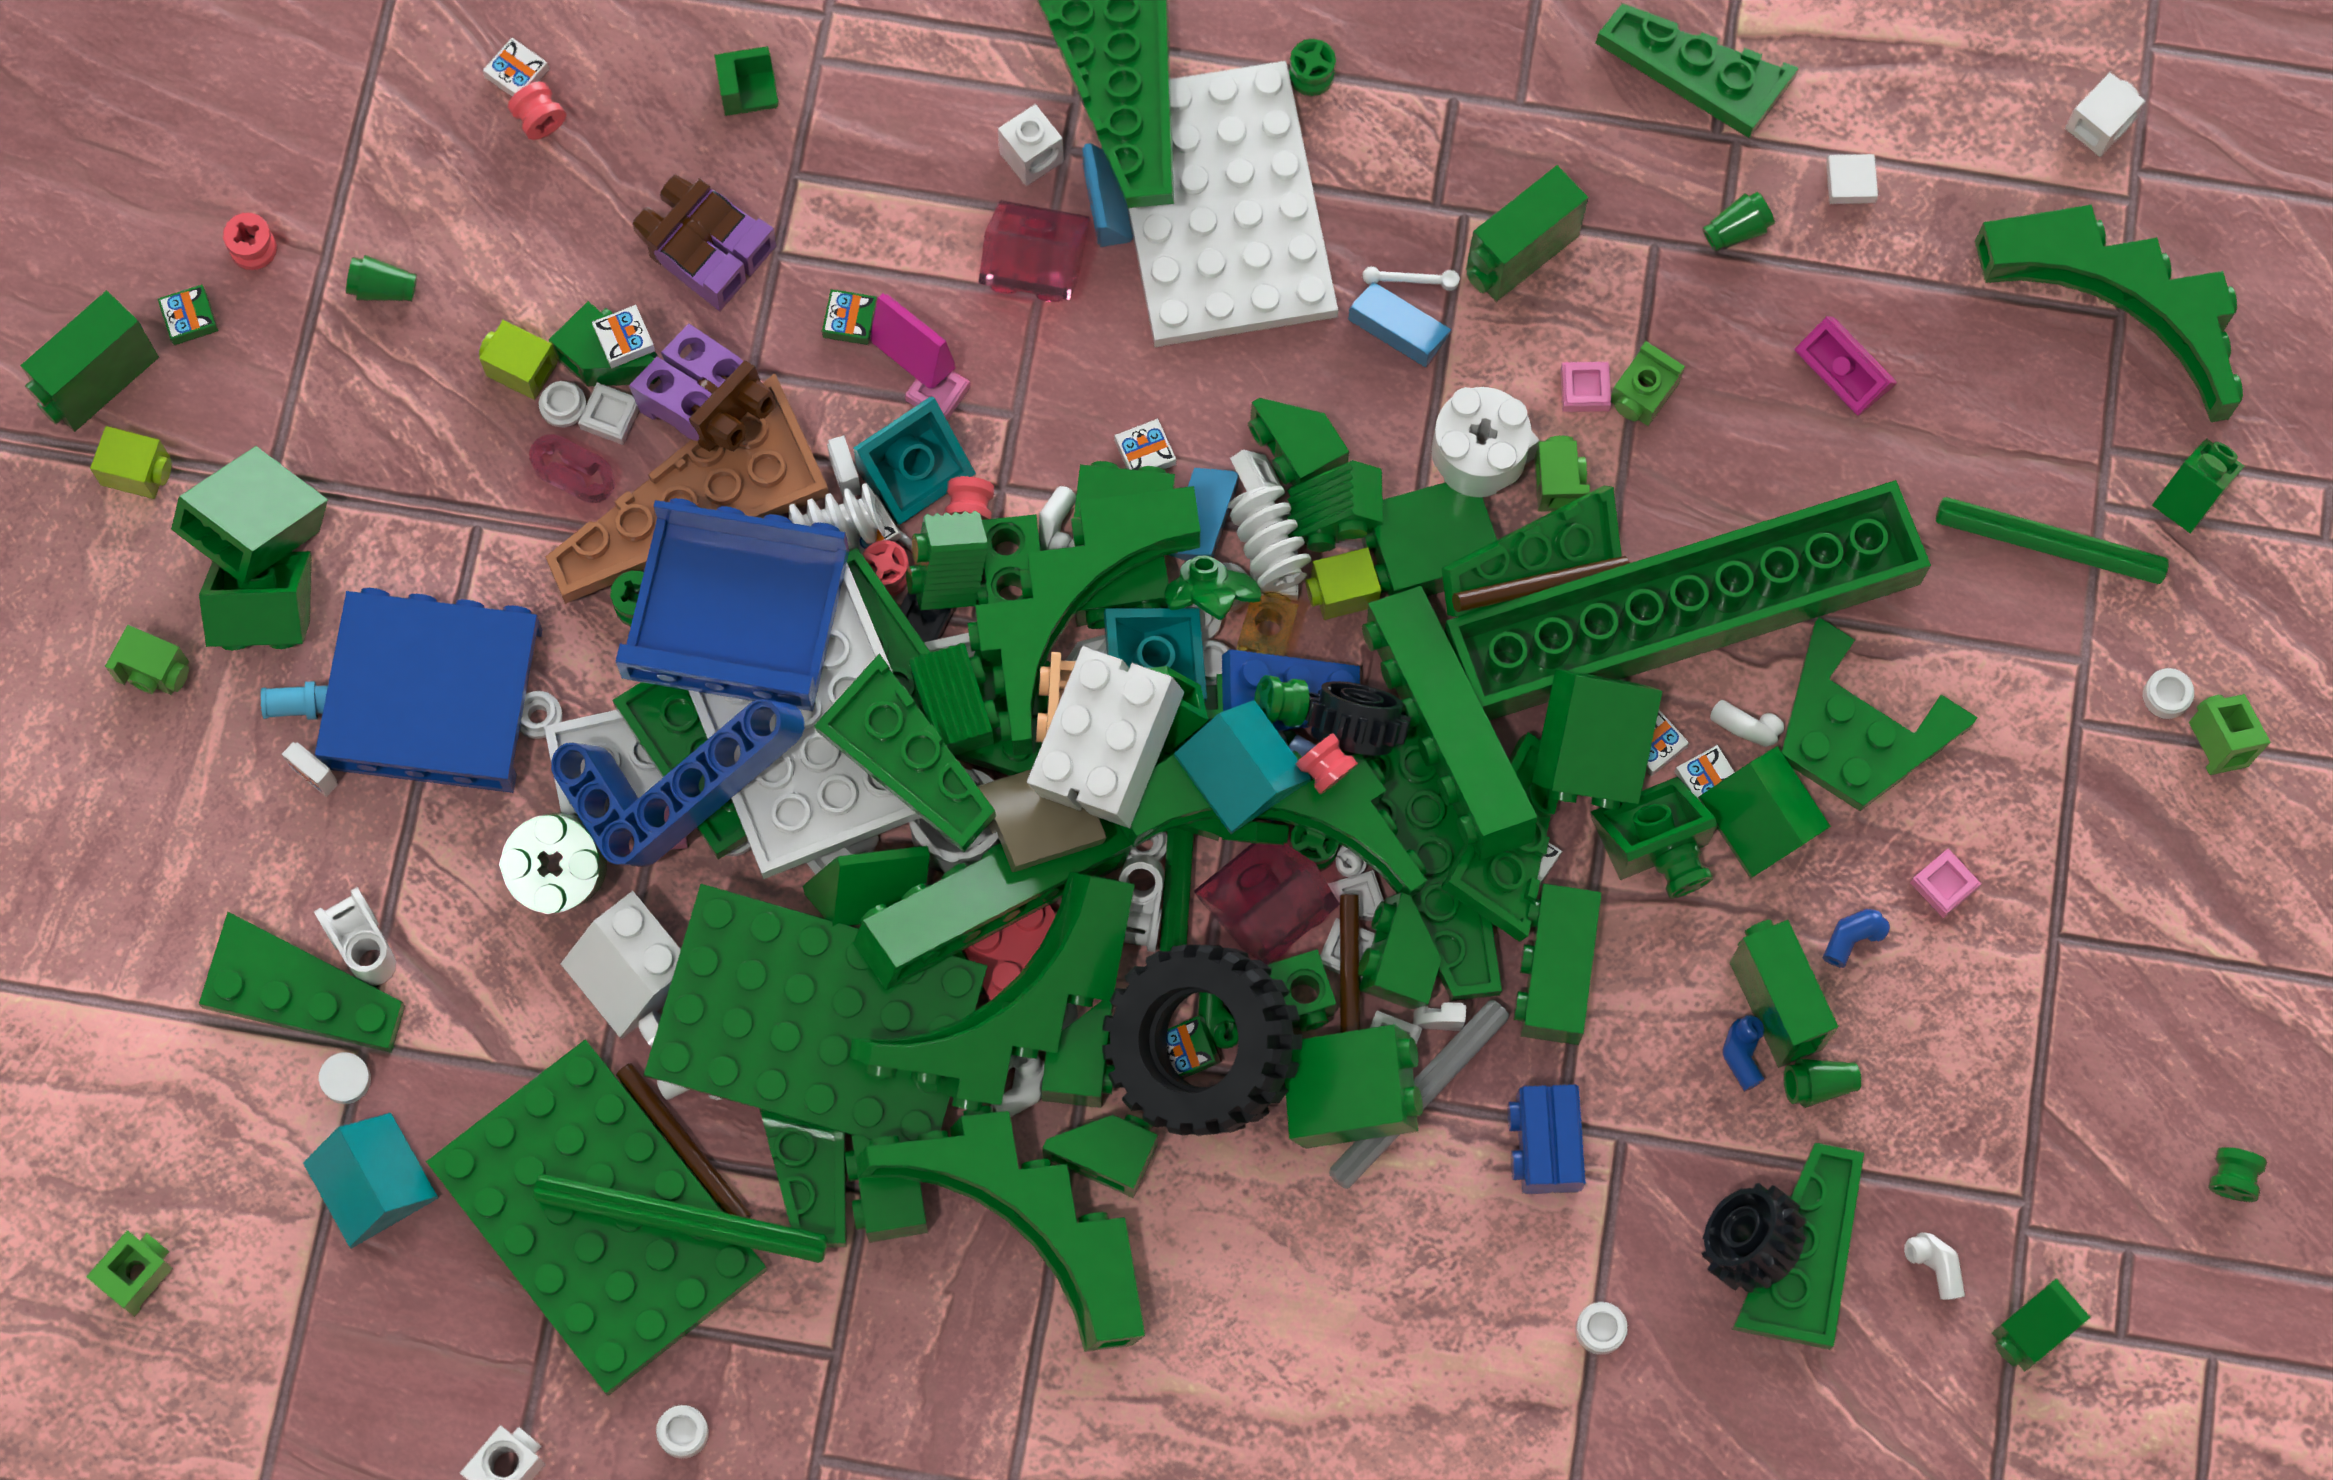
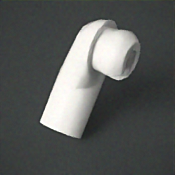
M1057 487L1039 514V542L1042 551L1067 548L1072 540L1069 534L1060 532L1062 521L1076 502L1075 493L1068 487Z
M1720 700L1714 706L1710 715L1711 721L1727 731L1763 747L1777 743L1778 736L1784 731V723L1776 715L1766 713L1761 716L1760 720H1757L1725 700Z
M1039 1056L1037 1059L1016 1057L1012 1089L1003 1094L1002 1105L991 1104L995 1112L1009 1111L1011 1118L1036 1104L1041 1099L1045 1063Z
M1919 1233L1916 1237L1909 1238L1906 1241L1904 1252L1907 1259L1911 1263H1924L1936 1271L1940 1299H1955L1965 1296L1959 1258L1954 1249L1930 1233Z

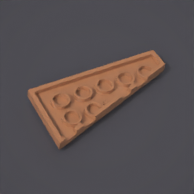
M775 373L764 381L763 384L772 391L776 407L765 419H758L749 412L743 416L740 421L744 423L747 434L745 440L735 451H730L716 445L709 452L699 446L698 441L690 440L648 474L649 480L632 493L629 491L625 492L614 501L615 507L596 522L589 521L545 556L565 604L613 585L615 579L622 573L631 570L644 572L657 521L653 507L655 500L669 502L671 499L679 498L691 501L700 508L717 510L718 507L727 506L736 508L747 516L764 518V516L769 514L783 515L788 513L790 504H795L797 508L807 505L808 499L813 498L814 501L825 498L826 494H829L824 477Z

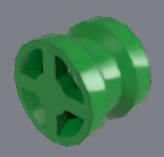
M1307 39L1298 43L1292 50L1289 69L1290 82L1293 88L1302 95L1318 96L1328 91L1332 86L1336 57L1329 44L1318 39ZM1318 69L1319 72L1311 75L1312 71Z
M631 570L622 573L611 586L610 597L617 617L623 624L630 627L639 595L635 592L640 591L644 574L642 571Z
M1265 675L1257 685L1254 700L1271 723L1278 720L1282 721L1285 726L1298 728L1303 724L1308 713L1309 689L1305 680L1292 678L1287 682H1281L1276 676Z
M1299 826L1293 828L1289 853L1292 861L1298 868L1306 872L1317 873L1326 870L1333 864L1337 856L1338 843L1315 831ZM1308 848L1311 850H1316L1318 855L1315 852H1311L1309 850L1305 852L1304 850Z
M1691 842L1678 846L1654 860L1653 864L1656 871L1664 874L1667 880L1665 890L1669 898L1674 899L1690 894L1713 880L1714 877L1710 869L1704 867L1699 859L1701 850L1698 843Z
M2219 1148L2215 1157L2219 1167L2217 1174L2210 1178V1191L2232 1200L2256 1202L2261 1191L2257 1181L2259 1175L2265 1172L2266 1159L2256 1153L2243 1149Z

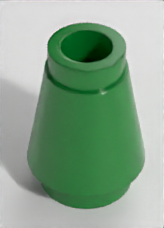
M1755 192L1750 196L1744 193L1710 221V224L1702 227V230L1709 245L1716 252L1722 248L1767 234V228L1774 225L1775 220L1769 206L1759 192Z
M364 255L363 259L352 257L346 283V294L357 296V301L406 300L412 302L417 274L408 273L406 270Z
M1797 1059L1795 1064L1787 1065L1784 1070V1089L1791 1104H1801L1804 1108L1849 1094L1850 1092L1859 1091L1861 1088V1073L1855 1062Z

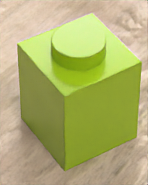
M502 320L495 332L491 331L486 335L479 349V359L487 377L533 400L536 399L558 363L552 343L505 320Z
M105 426L90 470L101 486L155 500L159 486H164L170 477L172 461L159 439Z
M1368 547L1313 561L1311 578L1305 579L1310 604L1312 607L1320 606L1323 620L1367 610L1368 603L1379 600L1381 595V588Z

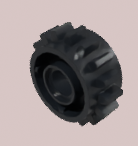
M1331 681L1323 683L1318 693H1309V708L1305 720L1308 721L1307 725L1312 727L1311 735L1320 742L1334 733L1339 739V748L1341 750L1364 755H1387L1392 752L1396 744H1405L1411 717L1406 716V712L1402 710L1403 702L1388 692L1357 683Z
M1757 1183L1754 1188H1740L1738 1191L1728 1195L1711 1213L1702 1239L1704 1240L1705 1251L1702 1253V1257L1711 1263L1708 1271L1732 1290L1736 1291L1741 1287L1748 1293H1753L1755 1288L1765 1287L1767 1289L1783 1279L1798 1262L1804 1242L1806 1241L1803 1225L1807 1223L1806 1218L1798 1213L1801 1206L1774 1185L1767 1190L1760 1183Z

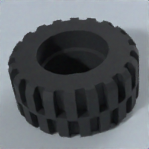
M1186 944L1173 946L1171 951H1158L1146 957V966H1134L1124 976L1125 981L1129 983L1126 989H1115L1109 1002L1117 1007L1114 1016L1104 1017L1102 1028L1103 1031H1110V1045H1102L1104 1060H1113L1115 1070L1110 1072L1108 1076L1114 1088L1124 1087L1127 1091L1122 1098L1131 1111L1142 1110L1144 1112L1143 1121L1153 1127H1167L1169 1133L1178 1135L1201 1136L1234 1132L1244 1129L1246 1123L1258 1122L1268 1115L1269 1108L1267 1106L1272 1103H1280L1288 1092L1287 1088L1283 1086L1285 1079L1295 1078L1299 1063L1291 1061L1293 1049H1302V1034H1293L1292 1022L1300 1020L1296 1005H1287L1284 997L1290 992L1284 982L1272 979L1270 977L1272 969L1261 960L1249 959L1247 952L1217 945ZM1201 992L1213 994L1225 1003L1235 1019L1238 1030V1050L1231 1069L1219 1083L1209 1087L1193 1086L1179 1076L1172 1066L1167 1050V1030L1174 1011L1185 998L1191 994Z

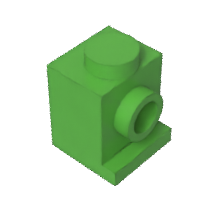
M1645 341L1640 348V352L1613 387L1611 403L1615 405L1616 410L1626 419L1631 421L1639 420L1649 426L1679 385L1685 366ZM1638 379H1640L1641 381H1643L1651 387L1642 386L1639 383Z
M1554 436L1538 443L1534 458L1538 512L1555 511L1590 493L1589 484L1586 485V458L1578 457L1577 440L1574 441L1570 436Z
M130 625L126 626L105 665L116 682L125 685L126 681H128L134 687L150 694H154L156 689L172 695L173 691L178 692L185 684L189 673V667L187 666L189 661L179 646Z
M2245 694L2224 698L2223 695L2209 697L2197 706L2198 712L2189 721L2210 762L2206 766L2209 775L2249 767L2271 743Z
M127 1230L86 1277L135 1317L141 1310L140 1306L173 1268L163 1260L169 1254V1251L153 1237L146 1233L139 1240ZM138 1264L145 1265L142 1273L135 1280H131L130 1272L132 1268Z

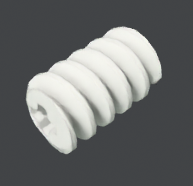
M868 483L862 484L860 499H856L849 488L844 489L843 504H838L831 493L826 494L825 509L820 510L813 498L807 500V514L804 515L801 514L795 504L789 505V519L792 523L811 526L817 522L831 524L840 531L846 532L850 550L858 547L859 534L867 544L876 542L877 528L882 536L885 537L881 510Z
M1282 486L1255 488L1240 494L1228 504V508L1232 509L1230 518L1234 525L1239 526L1237 530L1238 538L1241 542L1246 543L1243 551L1246 557L1252 560L1250 569L1253 575L1259 577L1257 584L1262 593L1278 592L1298 585L1307 576L1306 573L1301 571V568L1312 560L1309 554L1295 555L1294 553L1305 544L1303 537L1288 538V534L1296 530L1298 524L1296 520H1281L1292 509L1289 503L1275 504L1274 502L1285 493Z

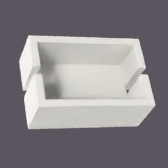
M1082 646L1027 783L1040 797L1079 811L1083 807L1093 816L1130 828L1184 691L1171 676L1131 663L1129 668L1122 659Z

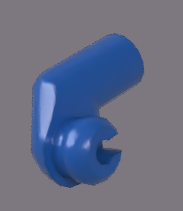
M1865 909L1840 919L1824 952L1823 960L1833 966L1844 968L1856 942L1866 938L1870 941L1880 942L1887 937L1890 930L1888 920L1882 917L1881 912L1873 909Z

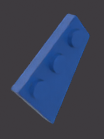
M1232 649L1222 654L1223 711L1254 700L1257 685L1265 675L1276 676L1281 682H1287L1292 678L1305 680L1309 693H1318V690H1321V685L1325 682L1342 681L1360 684V666ZM1278 720L1272 723L1278 733L1297 729L1296 727L1285 726L1282 721ZM1305 720L1298 728H1308L1311 726H1308V721Z

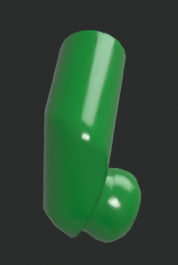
M1199 993L1197 1016L1204 1017L1214 1044L1223 1049L1233 1048L1238 1044V1030L1235 1019L1225 1009L1223 1001L1217 996L1210 993Z

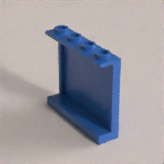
M674 498L669 502L655 500L653 507L657 521L627 644L619 645L615 661L622 679L748 701L758 699L779 701L792 704L801 710L813 712L849 555L846 532L840 531L831 524L821 522L813 523L811 526L794 524L790 519L774 514L766 515L764 518L747 516L742 511L727 506L712 510L700 508L695 503L685 499Z
M363 588L361 593L346 591L315 757L333 771L514 793L517 774L513 764L536 636H542L543 631L537 614H532L527 608L514 605L504 606L503 610L489 609L479 602L465 599L457 600L456 604L440 603L434 597L424 594H410L408 598L392 597L388 592L376 588Z

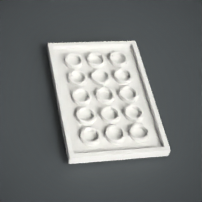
M1286 61L1170 79L1174 204L1128 208L1154 347L1336 318L1338 307Z
M846 564L813 712L799 709L804 718L802 737L731 798L763 879L921 818L820 735L814 727L819 719L879 653L890 667L848 564ZM688 690L707 739L748 704L753 702ZM775 714L772 716L770 721L771 733L773 732L776 726ZM739 745L734 752L735 762L739 760L741 754Z

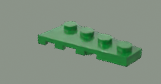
M880 653L814 725L820 735L963 852L969 848L997 816L992 805L961 763L956 760L939 733L929 723L911 695L892 673Z
M1815 1143L1812 1146L1790 1196L1801 1206L1798 1213L1805 1217L1807 1222L1803 1225L1806 1241L1804 1242L1801 1256L1794 1268L1783 1279L1767 1289L1765 1287L1755 1288L1753 1293H1747L1732 1330L1828 1350L1834 1347L1864 1152Z

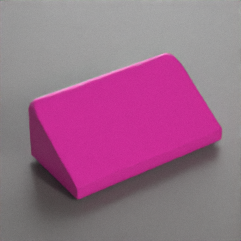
M882 293L878 297L871 329L872 343L927 388L932 389L936 387L955 369V362L946 340L888 294Z
M1826 316L1794 349L1857 416L1861 415L1897 384L1896 380L1834 317Z

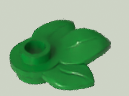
M1202 555L1189 559L1182 564L1180 577L1167 585L1164 597L1170 610H1178L1195 604L1216 619L1222 620L1230 611L1235 599L1242 602H1260L1261 589L1257 582L1247 574L1227 570L1222 562L1213 557Z

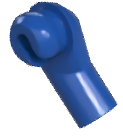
M1753 1015L1737 1019L1730 1026L1722 1049L1726 1063L1744 1092L1756 1087L1765 1080L1752 1058L1759 1038L1763 1037L1764 1026L1761 1020Z

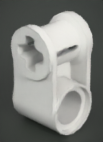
M1139 854L1129 858L1124 864L1119 881L1130 883L1128 875L1133 870L1146 869L1153 874L1155 885L1144 891L1134 888L1124 943L1146 946L1149 952H1155L1162 914L1160 905L1164 885V869L1155 857Z
M358 887L351 890L350 897L327 910L319 908L314 911L333 946L339 950L345 963L357 979L371 986H378L392 977L396 968L395 956L378 928L379 923ZM370 950L380 951V956L375 963L369 966L359 965V960L364 953Z

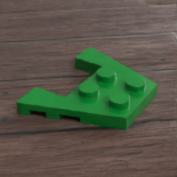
M1818 617L1811 631L1781 752L1793 769L1858 811H1862L1906 778L1910 772L1926 760L1934 757L1958 736L1970 730L1978 717L1945 696L1940 695L1915 733L1911 732L1830 680L1852 647L1855 639Z

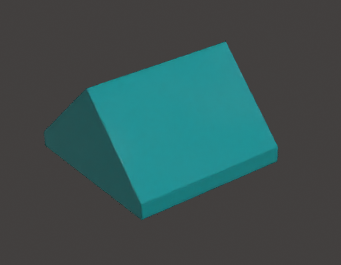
M932 396L853 448L858 474L865 483H868L874 495L880 498L889 515L898 525L947 494V486L950 479L963 476L972 477L976 474L936 399Z
M1112 608L1104 610L1107 655L1122 659L1129 668L1131 663L1145 668L1167 666L1200 684L1204 702H1206L1207 691L1199 608H1182L1178 610H1170L1169 608Z
M1255 700L1218 713L1174 753L1177 761L1230 834L1311 781L1309 774L1301 772L1295 765L1298 759Z
M392 1113L338 1127L303 1162L351 1249L439 1199Z

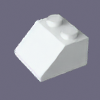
M632 891L591 923L560 964L619 1038L622 1039L637 1028L639 1021L652 1010L657 1012L664 1006L681 949L634 891Z

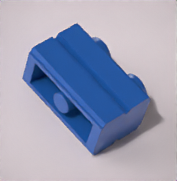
M1579 1085L1523 1086L1519 1088L1516 1094V1101L1508 1102L1509 1131H1518L1519 1150L1511 1151L1512 1179L1521 1180L1522 1193L1524 1194L1573 1193L1582 1191L1586 1180Z

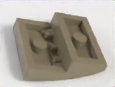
M1031 770L978 786L996 812L997 816L988 826L992 834H998L1012 873L1101 845L1107 838L1099 818L1089 814L1083 807L1079 811L1040 797L1027 783Z

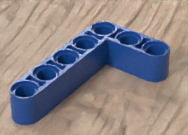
M767 699L755 700L640 798L634 792L612 755L600 746L574 742L565 743L558 747L553 754L551 770L555 780L590 833L602 855L609 862L616 865L646 867L657 862L796 744L804 731V718L801 711L792 704ZM775 714L776 726L773 732L771 733L770 721L772 716ZM739 745L741 754L739 760L735 762L734 752ZM584 759L585 768L583 773H581V763ZM704 776L705 786L700 793L699 782L701 777ZM607 797H609V809L606 812L605 802ZM668 806L669 817L667 822L665 823L664 811L665 808ZM633 835L634 847L633 850L630 852L629 842Z

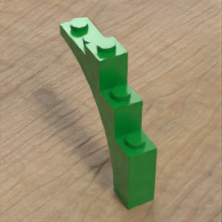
M2092 204L1983 222L1974 242L1985 283L2029 281L2057 284L2094 295L2126 311L2154 332L2180 360L2200 393L2210 422L2230 419L2242 401L2243 387L2240 377L2232 372L2229 361L2231 344L2228 334L2224 331L2237 311L2236 293L2232 286H2227L2224 271L2170 279V259L2166 253L2161 252L2158 238L2105 246V228L2101 220H2096Z
M1194 486L1079 500L1080 517L1071 518L1075 547L1027 552L1029 569L1019 570L1023 599L975 605L977 622L968 623L971 652L981 650L983 666L997 665L993 666L996 695L1006 694L1008 711L998 712L1002 741L1012 740L1014 756L1033 753L1032 715L1040 679V667L1045 666L1052 647L1071 618L1099 590L1127 571L1165 555L1200 548L1201 531Z
M1292 751L1298 760L1302 758L1297 751ZM1354 753L1351 755L1358 765L1323 794L1320 795L1314 788L1315 780L1309 781L1256 817L1259 819L1278 820L1315 831L1350 849L1380 873L1397 894L1402 892L1410 895L1412 898L1422 890L1427 882L1423 876L1426 874V869L1419 856L1412 849L1407 851L1404 849L1395 836L1398 834V829L1393 819L1384 809L1378 811L1375 808V805L1381 802L1386 792L1383 786L1386 780L1378 765L1372 759L1366 761L1361 754ZM1172 755L1154 767L1130 828L1117 825L1134 848L1167 830L1201 820L1219 818L1175 756Z
M1069 872L1059 910L1042 944L1021 973L994 999L963 1019L925 1034L895 1039L853 1038L849 1058L865 1063V1072L878 1076L895 1078L896 1069L912 1071V1080L937 1084L936 1091L953 1097L952 1106L980 1111L983 1103L1002 1105L1011 1054L1037 1059L1039 1050L1057 1053L1067 1003L1093 1007L1094 998L1110 1001L1115 990L1135 884Z
M982 1106L980 1111L967 1109L963 1111V1116H960L951 1126V1137H948L947 1131L942 1130L923 1133L918 1136L917 1141L900 1142L898 1136L879 1137L870 1140V1146H866L857 1156L856 1163L859 1178L898 1177L936 1184L975 1200L1005 1219L1034 1246L1058 1279L1074 1313L1084 1352L1132 1346L1145 1336L1125 1217L1109 1219L1107 1212H1097L1080 1216L1078 1218L1079 1223H1077L1067 1164L1051 1166L1049 1159H1037L1022 1163L1021 1169H1019L1009 1111L993 1112V1107Z

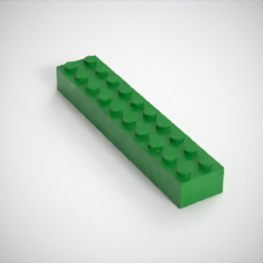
M1895 480L1447 620L1444 632L1490 721L1548 703L1555 669L1618 680L1921 585L1931 564L1901 490Z

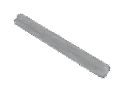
M1489 1000L1414 1079V1086L1419 1088L1422 1096L1423 1110L1507 1022L1509 1014L1498 1002ZM1399 1135L1355 1141L1332 1165L1329 1171L1330 1176L1344 1189L1350 1188Z

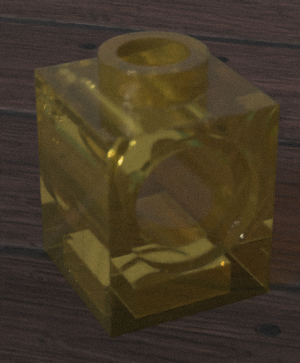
M1276 592L1264 593L1261 595L1260 602H1249L1237 650L1287 656L1297 622L1299 605L1291 603L1287 596ZM1263 621H1272L1279 625L1281 630L1275 635H1264L1257 630L1256 626Z

